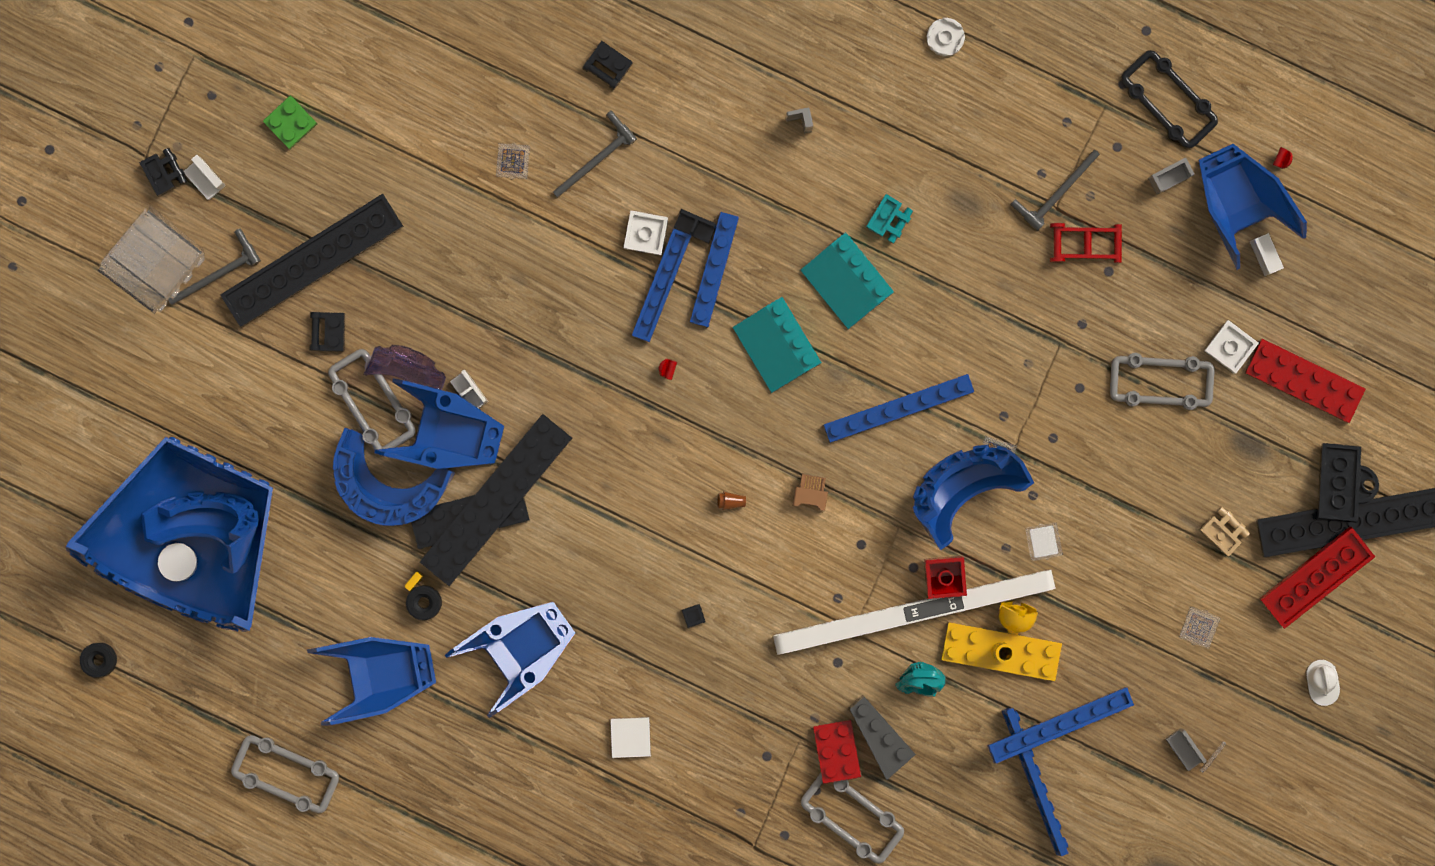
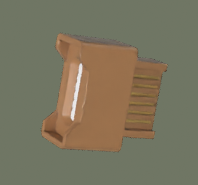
M802 474L800 487H795L792 506H799L803 503L815 505L819 510L825 511L828 492L824 491L826 478Z

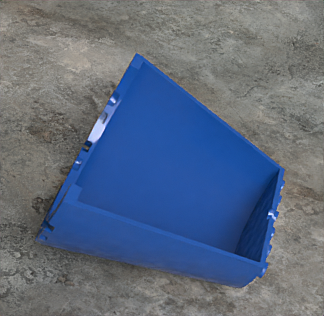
M165 437L69 540L66 550L83 566L87 567L89 564L95 567L94 572L114 585L119 584L123 586L126 591L170 611H178L182 616L208 624L214 621L217 623L216 627L221 629L247 632L252 626L273 487L269 486L270 483L265 480L252 478V475L246 471L239 472L235 470L234 466L229 463H217L214 456L210 454L203 455L198 452L197 448L190 445L186 447L180 444L181 441L174 437ZM204 492V495H215L216 492H224L237 495L252 503L254 510L258 512L259 522L248 557L243 566L233 574L222 569L221 564L226 558L228 550L223 543L215 539L200 536L182 537L165 542L162 545H154L144 541L141 514L156 504L172 497L180 499L188 497V493ZM174 543H181L190 547L197 557V568L194 574L189 579L180 582L165 578L158 567L160 553L168 545Z

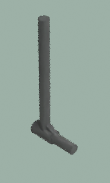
M612 110L606 116L618 129V138L555 189L553 193L557 198L621 144L631 145L637 140L635 135L619 120Z
M1093 150L1038 212H1029L1016 199L1010 205L1038 231L1045 224L1043 216L1100 155L1099 152Z
M241 228L234 231L243 247L242 256L168 298L171 305L245 263L254 266L261 262Z

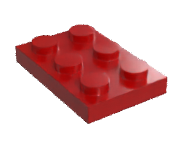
M851 720L813 726L823 784L861 778Z

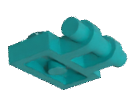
M886 194L866 228L881 237L888 231L890 236L887 240L894 244L896 239L902 235L901 231L905 224H908L911 220L910 216L913 210L907 207L904 213L899 211L902 203ZM896 216L900 220L894 228L890 225V223Z

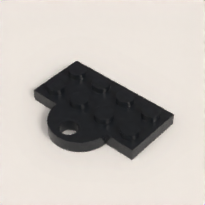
M1322 443L1317 519L1357 523L1359 504L1371 501L1379 490L1378 477L1373 470L1361 465V446ZM1364 482H1372L1373 490H1366Z

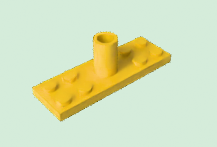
M948 622L941 660L1055 681L1062 643ZM1002 647L1008 650L1004 658L999 657V650Z

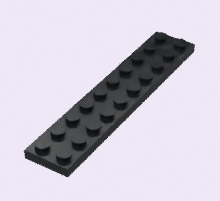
M381 194L220 294L238 325L242 328L404 226L385 195Z
M542 414L431 547L420 563L450 587L573 438Z
M1435 488L1374 498L1365 504H1359L1357 523L1317 519L1318 509L1256 519L1263 557L1325 547L1350 526L1362 540L1435 527Z

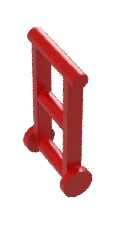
M1065 223L1050 224V228H1054V257L1050 258V262L1062 263L1065 262V259H1114V263H1122V224H1115L1114 228L1065 227ZM1061 232H1084V254H1061ZM1092 232L1114 233V255L1092 254Z

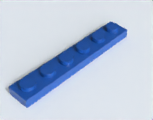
M720 212L690 323L709 327L739 220L738 216Z
M673 228L632 336L650 343L691 235Z

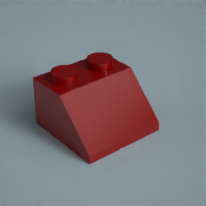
M963 556L924 559L928 599L967 596Z

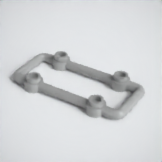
M359 349L330 367L328 375L333 382L332 390L335 394L341 395L363 430L362 437L366 443L371 444L374 450L397 447L415 434V427L410 420L411 413L408 409L401 406L380 372V363L372 359L366 350ZM360 357L365 361L366 372L374 375L395 409L396 420L399 423H403L408 430L383 447L378 442V432L369 427L347 392L348 384L340 380L336 374L337 371Z
M1132 353L1129 356H1117L1112 360L1110 396L1114 401L1125 402L1131 407L1139 403L1179 405L1186 410H1193L1196 407H1207L1213 401L1214 366L1210 362L1199 361L1194 356L1188 357L1185 360L1142 357L1139 353ZM1119 364H1127L1130 368H1138L1141 365L1183 367L1188 372L1207 369L1205 399H1197L1194 395H1186L1183 398L1142 396L1136 391L1118 394Z
M253 735L245 737L231 768L233 777L241 780L246 788L252 789L257 787L296 804V808L301 812L310 810L318 814L323 813L327 809L339 782L338 773L328 768L323 760L311 761L275 745L273 739L269 737L263 739ZM250 743L257 745L262 753L273 752L310 768L315 776H322L324 774L331 777L320 806L313 804L308 796L297 797L260 781L255 773L244 774L239 772Z
M820 773L801 799L803 809L810 813L813 822H822L856 848L859 857L869 858L874 863H883L902 839L904 828L895 821V817L891 812H883L849 786L848 780L833 783L835 790L846 792L879 817L882 826L892 827L897 831L881 854L877 856L872 852V848L867 842L860 843L826 817L823 808L813 807L808 803L823 783Z

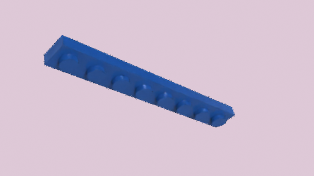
M966 374L824 424V428L831 443L973 393L974 389L969 375Z
M1124 687L988 744L987 747L993 762L999 763L1134 706L1128 688Z
M1013 708L1001 710L1010 735L1024 730L1020 727V717L1016 710L1014 711ZM1030 749L1022 752L1018 756L1055 854L1058 856L1069 854L1067 851L1068 843L1060 832V822L1058 819H1055L1053 814L1055 811L1051 801H1048L1046 796L1048 793L1047 788L1040 780V769L1034 764L1032 759L1034 757L1033 751Z

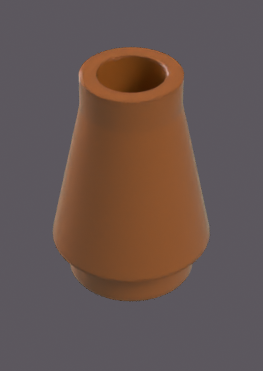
M723 491V493H718L717 506L722 508V510L745 507L746 496Z

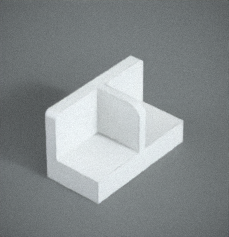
M466 370L461 371L460 375L450 381L459 393V396L478 409L489 402Z

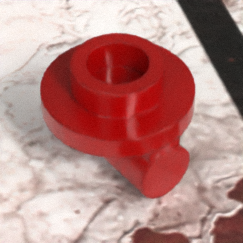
M1280 147L1273 165L1281 169L1287 168L1293 160L1292 152Z
M668 358L663 360L658 367L660 376L672 380L677 361Z

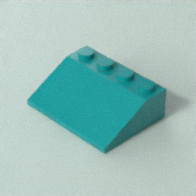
M846 232L800 270L847 329H850L894 293L892 288Z
M783 297L732 327L771 393L822 363Z

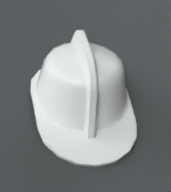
M1317 660L1311 663L1307 669V682L1311 699L1321 706L1333 704L1340 694L1338 674L1335 666L1326 660Z

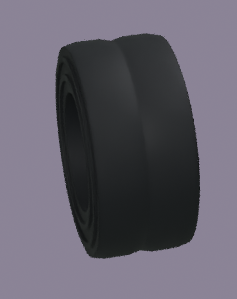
M427 585L412 589L406 599V608L409 614L418 620H429L435 617L442 606L439 592ZM425 597L429 600L427 608L419 606L420 598Z
M106 643L90 644L84 648L80 655L81 669L85 674L93 678L109 675L117 664V655L114 649ZM95 655L103 657L102 665L97 666L94 663Z

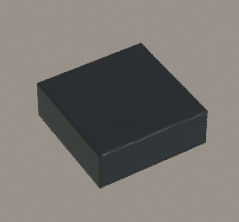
M700 604L682 609L687 628L706 622Z

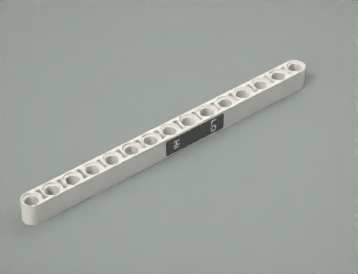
M1046 570L967 589V596L924 599L773 636L777 655L1037 594L1056 589L1052 571Z

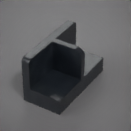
M681 209L674 229L709 244L716 228V223Z

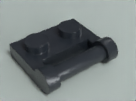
M601 40L582 69L586 72H591L607 83L609 88L615 90L633 62ZM597 61L617 76L613 79L593 64Z
M310 312L312 334L309 351H345V313ZM319 319H325L324 345H319Z

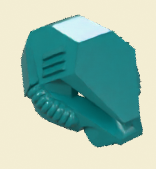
M917 662L910 664L899 678L900 681L895 684L897 689L905 694L914 692L927 697H935L936 693L940 692L946 685V677L933 665Z

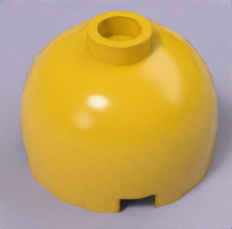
M1011 600L1003 601L1000 605L998 617L1002 626L1008 629L1007 632L1018 635L1019 632H1026L1034 626L1038 615L1036 608L1025 603H1021V606L1012 605L1014 601Z

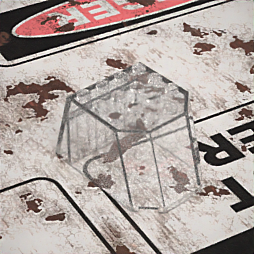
M149 204L102 259L97 271L155 314L157 311L161 312L165 308L169 298H175L180 291L182 282L186 284L193 276L192 270L195 266L198 268L205 260V253L203 248Z

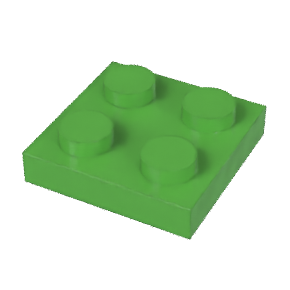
M291 95L263 120L289 149L293 148L318 124Z

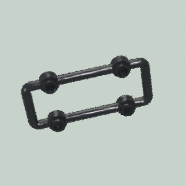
M1148 50L1123 72L1121 76L1122 83L1128 88L1129 97L1133 100H1139L1168 130L1167 136L1170 140L1178 141L1185 148H1193L1216 127L1218 117L1211 110L1210 101L1200 99L1171 68L1172 63L1168 58H1161L1155 51ZM1149 58L1156 63L1155 68L1157 72L1167 74L1195 104V111L1199 115H1206L1210 119V122L1190 141L1183 136V128L1179 125H1173L1144 95L1143 86L1134 84L1129 79Z

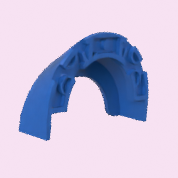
M344 428L333 459L335 485L340 497H342L349 509L369 522L386 526L407 524L426 515L438 503L455 472L446 468L436 469L427 480L417 486L405 489L387 486L373 476L366 464L364 456L365 441L362 434L349 428Z
M988 445L973 446V450L966 452L960 450L944 458L923 477L924 482L915 490L913 510L936 546L942 550L953 540L952 521L956 512L965 502L982 492L1002 488L1015 492L1025 491L1034 484V481L1024 462L1009 449L997 446V448H989Z
M193 492L188 493V497L180 499L172 497L156 504L141 514L144 541L154 545H162L165 542L182 537L200 536L215 539L223 543L228 550L227 556L221 564L222 569L233 574L245 563L259 522L258 512L254 510L252 503L237 495L224 492H216L215 495Z

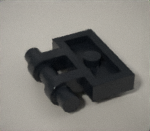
M170 148L163 150L165 155L163 159H160L158 154H154L139 162L158 197L175 189L172 182L175 179L178 180L180 185L187 182L184 177L185 172L183 169H180L176 161L177 157L175 154H172ZM169 164L173 173L168 174L164 166Z

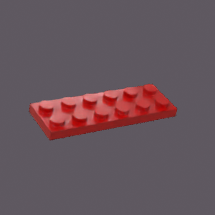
M1260 339L1244 373L1346 423H1350L1366 388L1264 339Z
M1350 526L1259 599L1281 627L1285 629L1374 559L1375 555Z

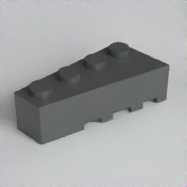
M864 695L849 707L886 780H888L916 754Z

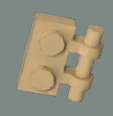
M1220 507L1217 512L1222 516L1221 519L1218 520L1215 516H1212L1200 531L1229 557L1242 543L1236 537L1240 534L1246 538L1250 533L1245 529L1246 526L1242 522L1239 523L1233 517L1230 511ZM1227 522L1234 528L1232 532L1224 526Z

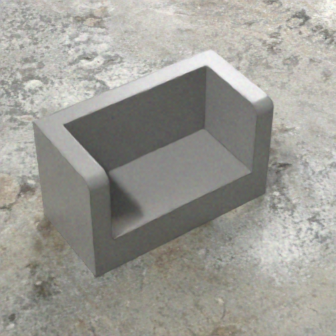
M1184 158L1151 175L1148 179L1158 195L1195 174L1188 160Z

